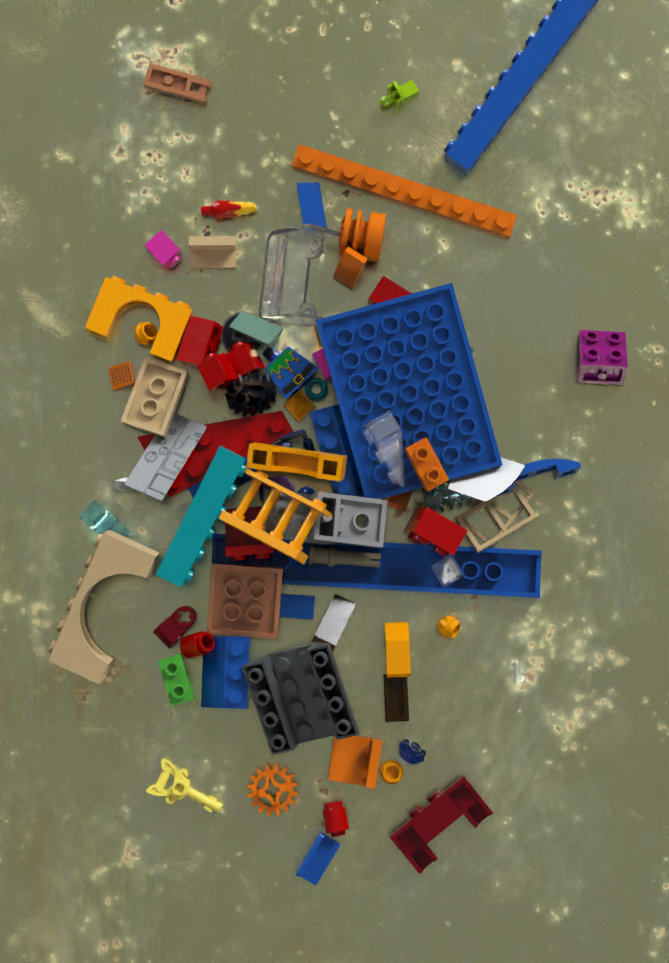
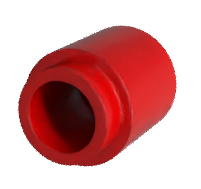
M204 631L184 636L180 641L181 653L188 659L209 654L215 645L214 638L210 633Z
M342 800L323 804L324 810H322L326 833H331L332 837L345 835V830L350 828L346 806H343Z

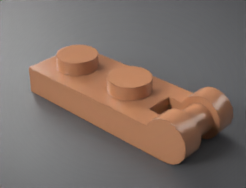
M149 63L143 86L144 88L192 100L199 104H205L207 100L206 91L210 89L211 81L203 77ZM192 84L198 86L197 92L191 91Z

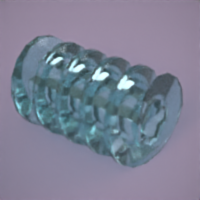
M444 483L439 485L438 490L435 487L429 490V492L425 491L423 487L421 488L425 507L435 512L437 506L444 512L446 504L453 510L454 502H457L459 507L462 508L463 500H466L469 506L472 505V497L449 490L448 486L446 487Z

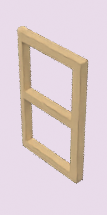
M520 480L514 482L529 494L526 497L527 502L536 494L535 491L528 488ZM477 499L472 507L481 503L482 500ZM495 502L490 503L494 509L508 519L505 524L507 529L524 509V506L521 504L514 514L510 515ZM470 516L463 519L469 530L484 542L490 540L466 521ZM496 543L490 545L489 547L493 548Z
M515 483L513 492L530 515L518 524L507 529L490 504L506 494L483 501L455 518L461 527L468 530L466 536L477 553L538 517ZM486 507L502 533L479 545L463 519Z

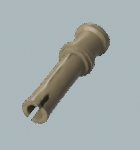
M314 544L310 545L309 565L311 566L317 563L327 564L329 567L335 566V564L380 568V561H371V559L380 560L381 553L336 550L334 546L320 548L315 547Z

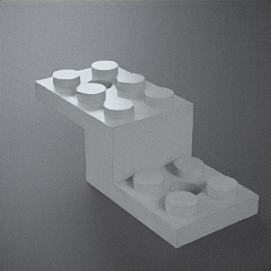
M271 489L263 490L262 507L272 491ZM316 492L314 494L296 493L310 501H313L314 498L322 501L327 505L325 509L332 514L330 518L319 514L304 542L325 545L342 543L383 548L387 500L326 492ZM280 494L263 524L265 527L263 531L270 534L271 530H275L280 521L279 513L282 509L287 508L291 498ZM300 503L282 535L284 537L283 540L293 541L311 508ZM358 515H363L366 518L367 523L364 528L356 525L355 520Z

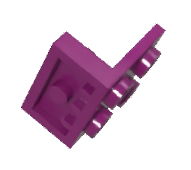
M580 330V363L577 383L624 385L628 369L625 332Z

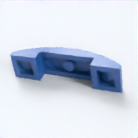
M567 459L538 460L525 464V467L515 481L553 471L555 479L577 473L581 465L580 462ZM514 482L497 496L512 492L515 487Z

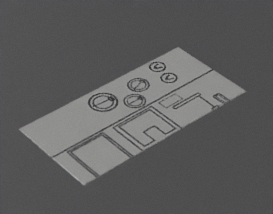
M174 413L166 437L158 435L153 437L124 485L162 501L207 426Z

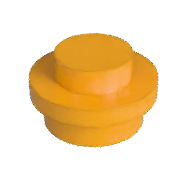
M389 760L381 766L380 775L386 783L396 784L403 778L404 769L399 762Z

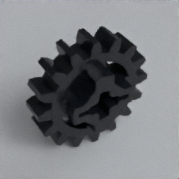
M248 371L245 377L239 374V380H232V386L226 387L228 393L225 394L229 409H233L235 414L241 411L242 417H245L247 413L254 416L257 411L262 414L264 407L270 409L269 402H275L274 395L277 394L273 380L269 379L268 374L261 376L260 371H257L255 375Z

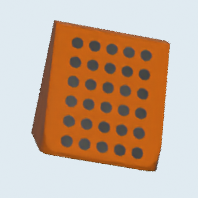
M130 361L108 368L113 391L134 386L135 379Z

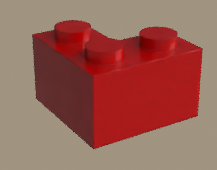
M241 341L231 346V351L226 354L211 353L202 358L203 362L197 365V368L209 391L227 390V386H232V380H239V374L245 377L247 372L250 371L254 375L257 371L265 368L253 343H243Z
M416 507L403 531L409 534L407 538L411 541L423 545L429 543L434 546L433 551L445 557L446 554L455 555L468 530L428 507Z

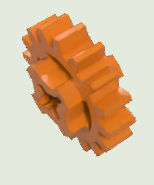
M266 764L264 772L258 768V776L251 775L250 777L254 783L247 785V788L252 789V793H249L247 797H254V801L251 804L252 807L258 804L260 806L258 812L261 813L265 809L267 810V816H270L272 811H275L277 816H279L280 809L282 808L288 812L287 804L294 805L295 801L292 799V796L298 795V792L293 790V787H296L298 782H291L294 774H285L287 771L286 767L282 771L278 770V764H275L274 769H270V766ZM274 774L282 776L286 782L280 783L275 779ZM265 776L266 783L264 787L257 789L258 782ZM270 779L274 787H279V790L276 792V801L271 793L266 792L270 787ZM289 791L286 800L280 803L279 797L282 792ZM259 798H267L271 801L272 806L264 804Z

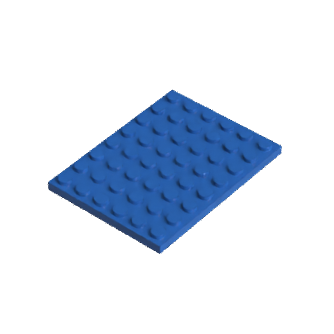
M452 283L315 320L364 497L383 499L422 488L423 486L403 449L423 438L429 440L449 480L503 465Z

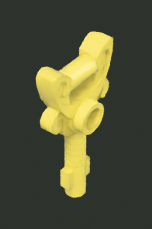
M162 759V772L156 784L146 789L147 793L156 796H166L165 800L169 804L174 803L176 799L181 800L184 796H187L204 805V809L210 812L214 810L219 813L223 804L217 802L218 798L212 795L207 797L190 788L191 782L187 778L189 776L188 770L184 768L178 771L176 766L169 760ZM172 774L174 776L173 786H171L168 790L164 789L170 775Z

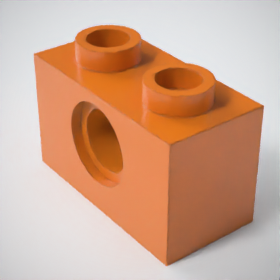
M423 438L403 449L425 491H429L449 480L427 438Z

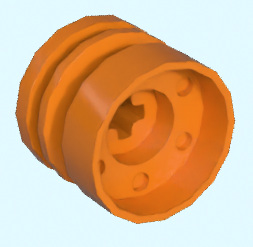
M347 208L340 226L338 239L339 256H342L349 246L356 252L358 249H363V256L368 259L367 261L379 262L386 214L371 212L367 222L363 221L362 210L358 211L357 220L352 219L353 208Z

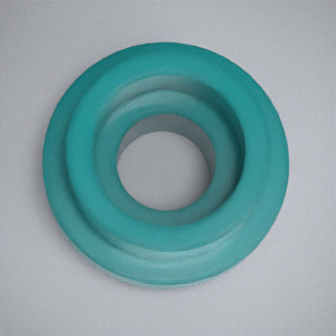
M321 378L310 379L305 385L306 396L313 401L324 399L328 393L327 383ZM319 386L321 391L315 394L312 392V388Z

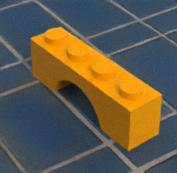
M254 442L249 444L246 468L292 472L319 479L342 481L345 477L347 456Z

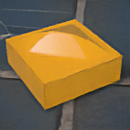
M301 390L283 404L298 423L316 408Z

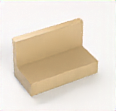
M189 236L190 269H236L235 236Z

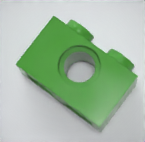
M183 654L158 660L170 705L176 706L195 700L196 697Z

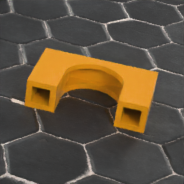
M113 276L112 279L105 277L86 323V331L109 340L118 317L126 308L133 305L148 306L155 310L160 318V328L150 354L156 359L174 365L177 349L182 343L189 317L194 315L192 309H189L190 305L182 301H177V303L168 301L169 297L156 292L155 295L147 293L146 288L134 284V287L126 285L125 280Z

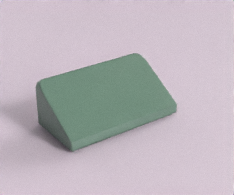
M243 310L229 327L233 332L270 349H274L283 331V328Z

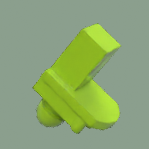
M413 79L401 86L394 81L387 86L388 95H384L380 99V104L387 107L393 103L395 109L400 106L403 107L405 101L419 95V90Z

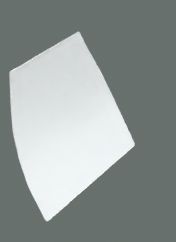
M501 457L503 465L451 479L448 489L482 501H488L507 489L517 479L525 465Z

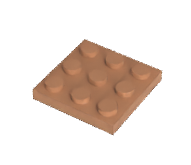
M212 562L207 632L216 635L278 639L283 568Z

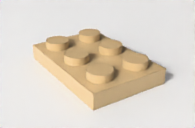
M145 357L120 422L165 438L189 372Z

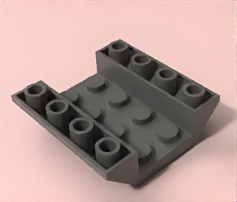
M311 642L272 652L241 666L272 755L292 751L299 743L334 735L336 740L360 734L330 643Z

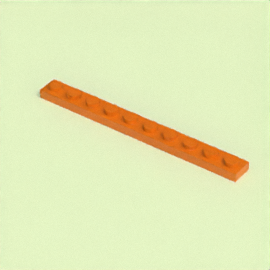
M300 144L292 163V168L506 238H510L517 217L516 214Z

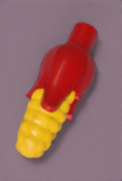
M217 200L212 203V206H201V215H213L216 219L232 218L238 215L254 213L256 205L250 202Z

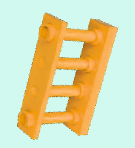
M246 468L245 473L253 481L236 511L233 510L230 514L223 510L219 519L304 565L308 555L302 552V544L319 514L328 518L331 517L332 514L325 509L327 505L316 498L310 501L267 479L269 475L259 469L253 472ZM261 484L270 487L272 491L255 521L252 520L249 524L244 521V514ZM280 494L291 498V501L275 530H271L270 534L263 531L265 528L263 524ZM301 503L311 508L295 539L287 544L282 541L284 538L282 535Z

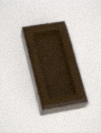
M383 674L385 722L409 721L407 677L387 678V674Z

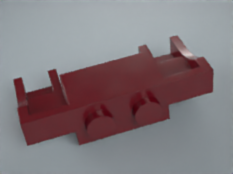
M461 776L441 793L437 790L427 798L429 803L423 808L420 805L414 808L409 813L410 818L407 822L389 836L419 874L433 861L435 862L438 859L427 844L464 814L473 827L476 828L486 817L493 814L492 810L464 776Z

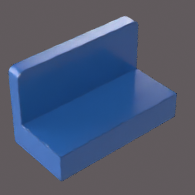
M320 831L295 875L301 876L316 886L341 844Z

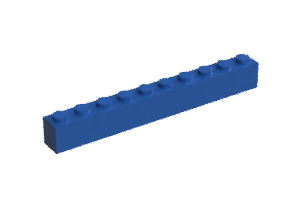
M556 0L552 6L554 10L552 14L544 16L538 25L540 27L539 31L536 34L532 33L525 42L527 47L523 52L519 50L511 61L514 63L509 70L505 68L499 76L498 80L500 83L496 88L492 86L484 97L487 100L482 106L480 104L476 106L471 114L472 120L469 124L465 122L459 129L458 134L460 136L455 142L451 140L444 149L446 153L444 161L465 176L468 175L599 0Z

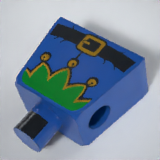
M289 346L281 353L275 347L274 349L267 347L262 353L270 362L265 368V372L273 380L275 387L286 402L319 372L317 366Z

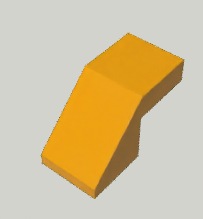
M408 622L385 623L387 678L411 677Z

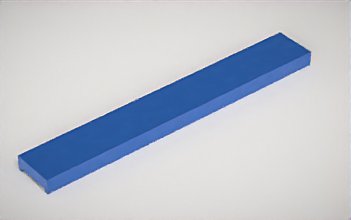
M213 533L211 565L212 562L281 567L283 568L282 585L540 598L542 551L485 548L477 553L474 547L459 546L455 555L446 554L444 557L433 551V545L384 542L383 548L342 543L325 545L303 542L302 552L308 555L303 565L277 550L274 553H269L270 558L256 559L255 554L246 555V560L232 561V556L226 557V534ZM282 540V541H284V542H286L287 544H289L291 540ZM314 544L315 547L320 548L334 546L336 550L381 553L380 560L371 559V561H380V568L335 564V566L329 567L327 564L317 563L311 566L309 565L310 545ZM452 559L461 575L445 584L442 580L445 563Z

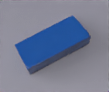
M319 182L296 183L304 231L327 228Z

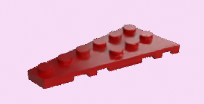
M283 411L204 424L207 428L167 492L169 497L173 498L203 480L219 446L242 457L248 456L249 444L254 442L272 444L280 440L281 436L292 433L293 429ZM155 434L137 437L144 451Z

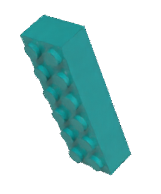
M219 446L155 575L179 587H182L183 583H189L194 573V569L191 567L194 561L199 563L205 551L202 545L205 540L210 541L216 528L212 525L215 519L220 520V514L223 510L225 511L226 506L223 503L226 497L231 499L237 485L233 484L236 477H242L247 464L244 463V457Z

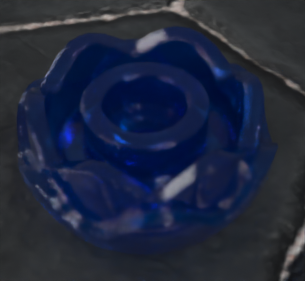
M408 738L400 742L399 755L407 763L416 765L426 759V751L421 750L418 743L410 742Z

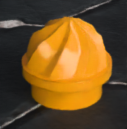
M151 322L137 324L133 333L135 340L143 345L153 343L157 336L155 325Z
M454 616L442 617L437 623L438 632L445 639L448 637L454 639L461 628V622L457 621V618Z

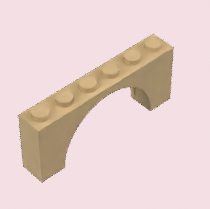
M109 529L103 534L100 533L94 544L97 547L94 556L90 555L85 564V568L88 569L85 577L81 576L76 585V589L79 591L76 597H72L66 609L69 611L66 619L63 618L57 629L60 632L57 640L52 641L48 653H51L49 662L99 685L105 680L114 659L101 651L88 633L84 615L88 595L100 580L111 575L134 574L147 578L151 575L160 555L159 552Z

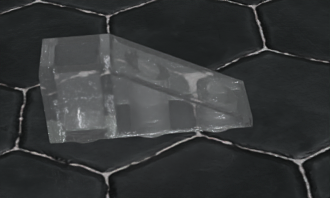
M389 410L363 425L366 429L363 431V434L369 444L373 442L376 446L377 451L374 453L381 465L386 463L390 470L387 472V475L392 484H398L399 487L404 486L402 430Z

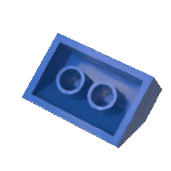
M213 636L214 648L209 654L203 655L201 707L248 709L249 687L241 666L250 662L251 638Z

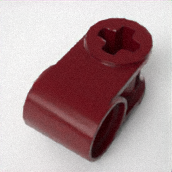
M190 606L179 607L153 633L170 649L194 624L197 618L196 611ZM181 611L190 612V615L188 616L190 619L189 622H182L180 620L182 617V615L180 614Z

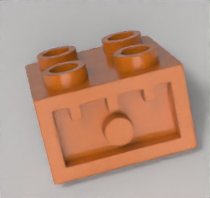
M334 735L328 780L375 789L382 740L360 736L336 740Z

